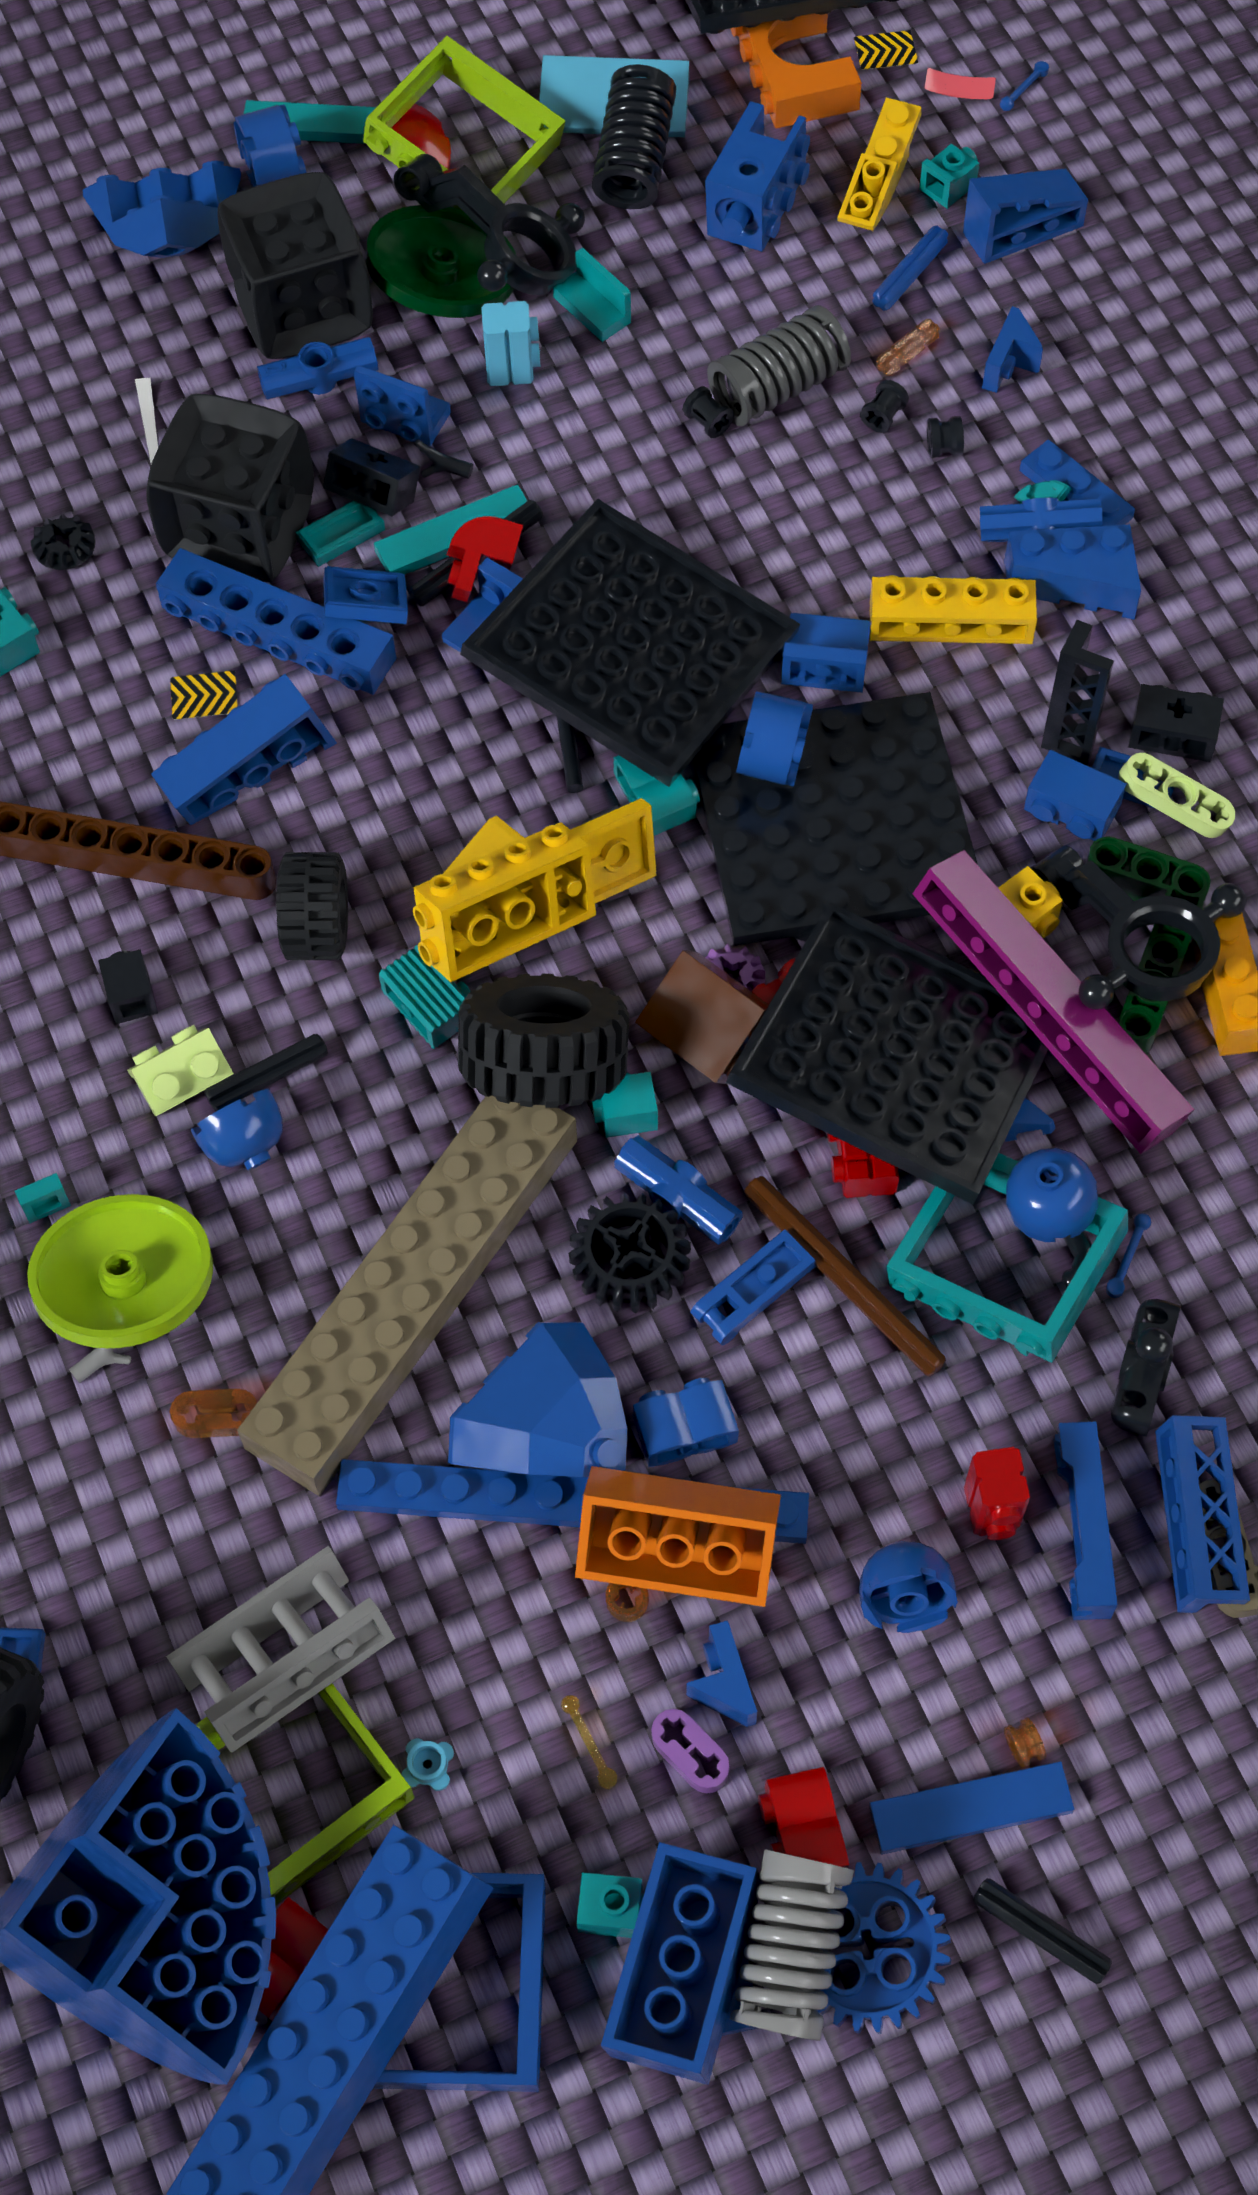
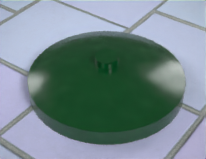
M421 205L402 207L381 217L369 232L365 250V263L371 278L385 294L415 311L447 318L482 315L481 307L484 304L504 303L514 289L506 283L498 291H488L479 284L477 272L480 265L487 260L484 251L487 234L463 210L447 207L428 213ZM504 236L507 245L516 255L513 246L511 245L509 240Z

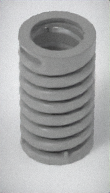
M764 1850L759 1878L767 1884L759 1885L755 1895L758 1900L767 1904H756L752 1908L751 1915L754 1920L766 1925L752 1924L747 1932L750 1940L763 1945L748 1944L744 1947L743 1951L746 1960L760 1965H742L739 1976L744 1981L766 1988L738 1987L735 1990L734 1996L737 2001L741 2002L740 2009L732 2011L730 2020L772 2032L820 2041L824 2018L817 2010L824 2009L828 2004L827 1994L821 1990L828 1989L832 1984L831 1974L823 1969H831L836 1964L835 1954L827 1949H835L840 1944L839 1934L830 1929H839L844 1923L843 1915L833 1909L844 1908L848 1903L847 1894L837 1888L842 1889V1886L849 1885L852 1882L854 1870ZM761 2007L778 2010L783 2014L761 2012Z

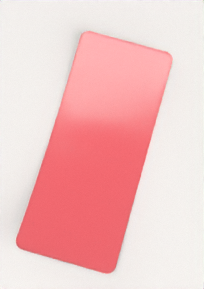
M928 68L924 88L931 92L957 98L992 99L996 78L959 76Z

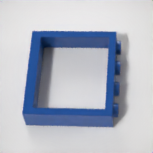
M472 1873L493 1887L488 1898L523 1899L517 2072L384 2070L373 2089L539 2092L546 1901L544 1874Z

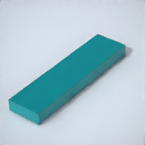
M246 100L243 114L284 104L288 111L290 123L295 122L300 140L366 144L363 142L366 118L376 107Z
M518 484L376 541L374 542L375 552L386 572L408 574L449 557L446 554L454 534L469 520L483 516L504 519L526 503L527 499Z

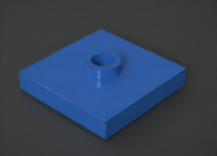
M331 566L324 568L325 617L407 624L408 605L405 574Z

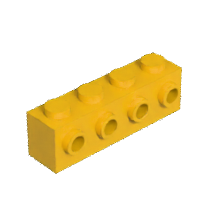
M895 575L872 577L870 641L1033 644L1037 623L1036 580H1022L1019 578L981 579L978 577L939 578L936 576L917 578L898 577Z

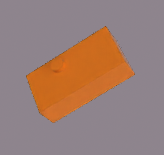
M591 1466L583 1494L575 1578L765 1607L781 1494Z

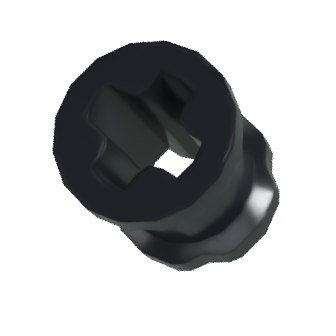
M882 380L876 387V395L873 400L865 403L862 407L860 418L863 423L875 432H888L893 423L892 418L898 410L904 409L909 402L907 391L895 381Z
M705 386L696 388L686 398L682 408L686 417L696 419L705 427V434L710 438L721 436L730 427L734 418V411L728 406H721L715 401L710 390Z

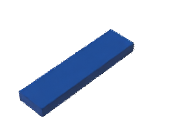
M1061 1761L874 1801L869 1804L881 1855L1073 1814L1075 1810Z

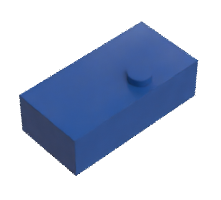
M659 1842L601 2042V2047L610 2057L709 2085L744 1956V1947L748 1941V1928L753 1922L752 1908L758 1904V1899L755 1895L756 1889L759 1885L763 1884L759 1878L757 1868Z

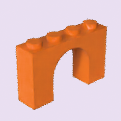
M813 13L797 16L790 21L774 20L763 22L756 27L741 26L730 28L732 35L739 37L742 60L750 64L752 85L754 88L760 89L761 104L764 105V114H770L775 129L794 125L799 115L806 117V122L860 110L862 82L851 56L812 65H798L779 58L773 52L776 47L787 41L827 33L828 14L819 15Z

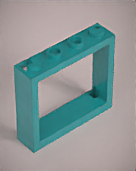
M998 1153L983 1185L1006 1195L1007 1181L1013 1167L1019 1161ZM935 1186L886 1266L889 1286L904 1293L905 1300L915 1301L917 1299L932 1306L933 1310L943 1318L948 1320H956L957 1318L972 1325L979 1334L988 1339L995 1340L1000 1338L1013 1344L1026 1357L1030 1352L1053 1363L1128 1232V1210L1098 1197V1209L1094 1219L1085 1229L1097 1235L1048 1322L1046 1325H1042L913 1265L955 1195Z

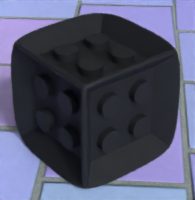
M325 172L303 173L240 191L219 203V231L226 264L234 280L237 300L257 347L267 359L296 356L299 354L300 349L310 342H322L331 346L360 335L371 327L373 320L372 298L367 267L360 251L359 239L336 185Z
M191 394L187 397L174 415L158 447L150 467L146 489L147 504L153 529L164 553L173 558L178 550L182 548L260 581L272 582L284 568L296 544V532L303 528L311 506L314 472L305 430L300 422L293 417L264 406L212 394Z

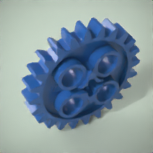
M856 1862L855 1876L852 1878V1882L849 1885L842 1886V1889L837 1888L847 1894L848 1903L844 1908L833 1910L848 1912L854 1917L852 1931L848 1935L840 1937L838 1947L862 1946L865 1941L864 1936L872 1935L878 1944L896 1942L908 1938L914 1941V1945L910 1948L876 1949L873 1954L874 1959L866 1960L861 1951H851L835 1955V1966L831 1969H823L829 1972L832 1977L831 1986L828 1989L821 1990L827 1994L828 2004L824 2009L817 2011L823 2015L831 2008H834L833 2024L837 2027H840L846 2018L850 2016L852 2017L853 2028L856 2033H861L865 2020H871L876 2033L882 2034L883 2020L890 2017L893 2024L898 2029H901V2013L905 2010L916 2019L921 2017L916 2005L920 1998L931 2004L936 2002L928 1989L930 1983L943 1986L946 1984L945 1978L935 1970L936 1966L951 1964L949 1956L938 1952V1947L951 1943V1937L948 1934L936 1933L935 1929L947 1920L944 1914L929 1915L928 1911L936 1903L935 1897L929 1895L919 1900L917 1896L922 1886L921 1882L916 1879L907 1887H904L902 1885L904 1873L900 1868L893 1873L890 1879L885 1878L882 1863L878 1862L874 1868L873 1875L867 1876L861 1862ZM888 1906H897L905 1913L903 1925L893 1932L882 1930L877 1923L880 1912ZM893 1958H903L911 1965L909 1978L904 1983L898 1985L887 1982L883 1975L886 1963ZM844 1963H853L860 1970V1979L857 1985L848 1990L839 1989L833 1981L836 1968Z

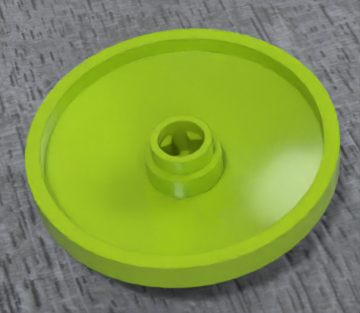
M126 1194L109 1196L86 1203L70 1211L57 1220L43 1234L36 1244L29 1261L27 1272L28 1287L39 1317L53 1332L62 1338L93 1348L131 1347L167 1334L186 1321L195 1312L210 1287L213 1275V1258L203 1227L191 1213L181 1206L166 1199L149 1195Z

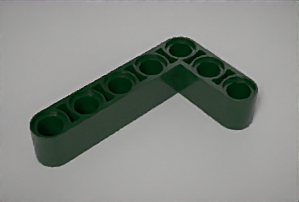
M1101 837L1094 841L1090 847L1087 862L1092 860L1133 901L1150 896H1172L1189 901L1201 909L1203 908L1211 882L1209 873L1203 867L1115 837ZM1099 862H1108L1113 866H1105ZM1140 875H1147V876L1152 877L1153 879H1152V880L1145 879V878L1141 877ZM1182 889H1190L1194 893H1187ZM1154 924L1138 968L1156 976L1171 977L1179 975L1192 937L1178 928ZM1155 958H1163L1167 960L1169 963H1160L1156 961ZM1129 990L1118 1024L1142 1051L1148 1055L1154 1044L1169 1001L1146 999ZM1128 1029H1137L1144 1035H1133Z

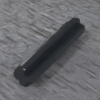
M313 1034L210 1086L205 1090L206 1098L210 1106L215 1111H218L327 1056V1046L320 1035Z
M986 1878L981 1883L974 1895L973 1900L975 1904L1093 1983L1099 1984L1103 1981L1112 1965V1960L1108 1956L991 1878Z

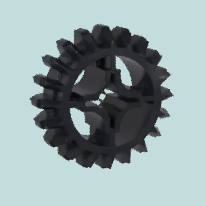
M625 1192L620 1196V1203L614 1204L606 1196L603 1199L604 1210L590 1205L588 1209L589 1219L579 1218L576 1222V1229L579 1233H573L570 1236V1246L574 1249L569 1252V1263L575 1266L572 1270L573 1278L576 1281H584L582 1291L585 1295L597 1292L596 1303L599 1306L612 1299L613 1310L616 1312L621 1310L623 1303H630L631 1310L636 1314L639 1311L641 1301H646L647 1305L654 1309L657 1306V1294L669 1300L673 1295L671 1285L681 1287L684 1283V1275L681 1272L688 1271L690 1268V1259L686 1255L691 1252V1242L684 1239L687 1236V1228L684 1223L676 1224L677 1213L674 1209L663 1213V1202L660 1199L651 1206L646 1205V1196L643 1192L637 1198V1202H629V1196ZM631 1226L630 1228L624 1230L617 1229L620 1227ZM651 1232L664 1244L667 1250L665 1259L656 1256V1250L649 1246V1235ZM596 1245L604 1249V1255L611 1259L608 1273L601 1269L593 1257ZM622 1252L625 1253V1254H628L627 1256L624 1255L623 1259H622ZM634 1275L645 1276L638 1279H628Z

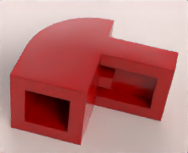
M483 516L469 520L456 531L446 554L461 560L454 559L447 583L455 585L451 598L464 602L468 601L478 565L486 557L510 570L523 525L498 517Z

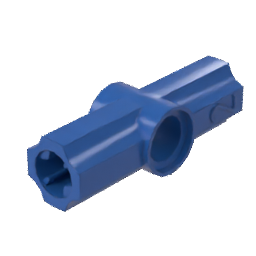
M366 337L332 347L322 342H310L300 349L298 356L257 366V371L265 399L268 400L302 390H307L317 395L326 394L336 386L337 381L354 377V371L358 365L374 371L379 370L371 338Z
M1033 498L1023 500L1022 504L980 506L981 543L1007 542L1009 531L1103 526L1101 498L1059 501L1058 498Z
M639 1135L635 1138H630L624 1144L614 1161V1168L648 1192L649 1198L653 1203L658 1199L663 1202V1213L674 1209L677 1213V1220L681 1217L717 1245L724 1241L726 1242L743 1218V1212L711 1189L704 1176L693 1165L683 1160L673 1161Z

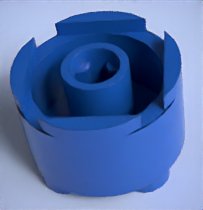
M284 104L234 117L236 120L234 121V131L241 159H245L249 169L246 171L252 187L307 173L304 161L301 156H297L295 146L301 145L300 135L295 122L290 123L288 111Z
M756 691L736 773L782 785L794 786L814 705Z

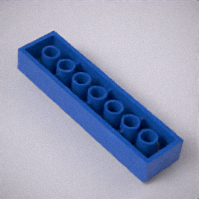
M393 1824L166 2195H309L493 1890V1887Z

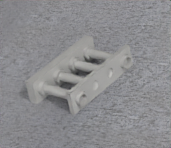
M329 1546L166 1656L189 1692L202 1683L216 1704L208 1708L204 1713L230 1753L243 1746L396 1639L379 1608L370 1597L355 1607L340 1589L349 1582V1579ZM324 1599L339 1619L314 1635L300 1615ZM284 1627L298 1647L273 1663L259 1643ZM243 1655L257 1675L232 1692L219 1674V1671Z

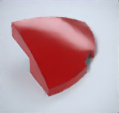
M415 103L393 125L392 129L426 154L435 157L441 165L449 170L451 144L449 138L444 133L441 122L430 111Z

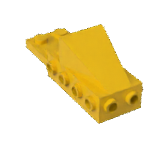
M640 798L573 829H569L560 822L547 826L542 831L526 838L497 815L489 818L443 874L436 875L431 880L413 887L416 906L413 907V915L419 926L421 942L418 943V950L424 963L428 966H433L447 980L453 982L596 916V903L657 876L651 805Z

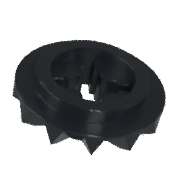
M61 513L59 519L50 520L46 517L42 527H34V538L30 540L33 554L38 562L51 569L66 570L84 563L92 555L96 540L90 523L83 522L78 514L72 518H67ZM62 535L64 538H69L70 548L66 544L63 545L60 541L57 542L56 536Z

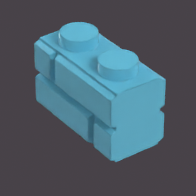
M526 301L507 302L506 305H503L502 302L484 304L481 308L487 382L490 386L508 385L509 382H512L514 385L531 384L534 380L533 367H541L539 343H531V341H539L537 317H529V304Z

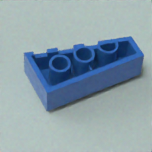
M285 673L277 680L267 683L261 692L245 704L232 709L226 718L210 730L200 733L194 739V742L178 754L166 758L151 775L175 809L190 825H193L236 801L239 795L238 791L242 788H259L271 781L270 775L274 770L287 763L294 768L307 761L305 753L319 745L326 750L337 744V742Z

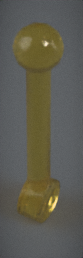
M567 1695L561 1701V1708L565 1713L570 1714L599 1771V1785L604 1789H612L617 1783V1774L613 1769L608 1768L578 1710L580 1708L579 1699L574 1695Z

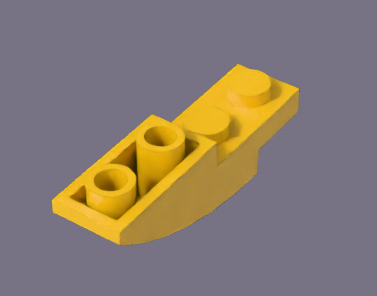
M886 97L866 152L861 153L837 221L874 231L891 201L909 158L910 144L921 118V106Z

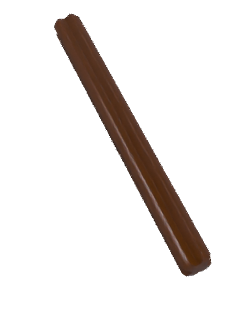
M759 1176L754 1178L744 1190L745 1196L781 1232L785 1229L816 1260L815 1266L926 1376L930 1377L941 1369L946 1362L945 1356L765 1177Z

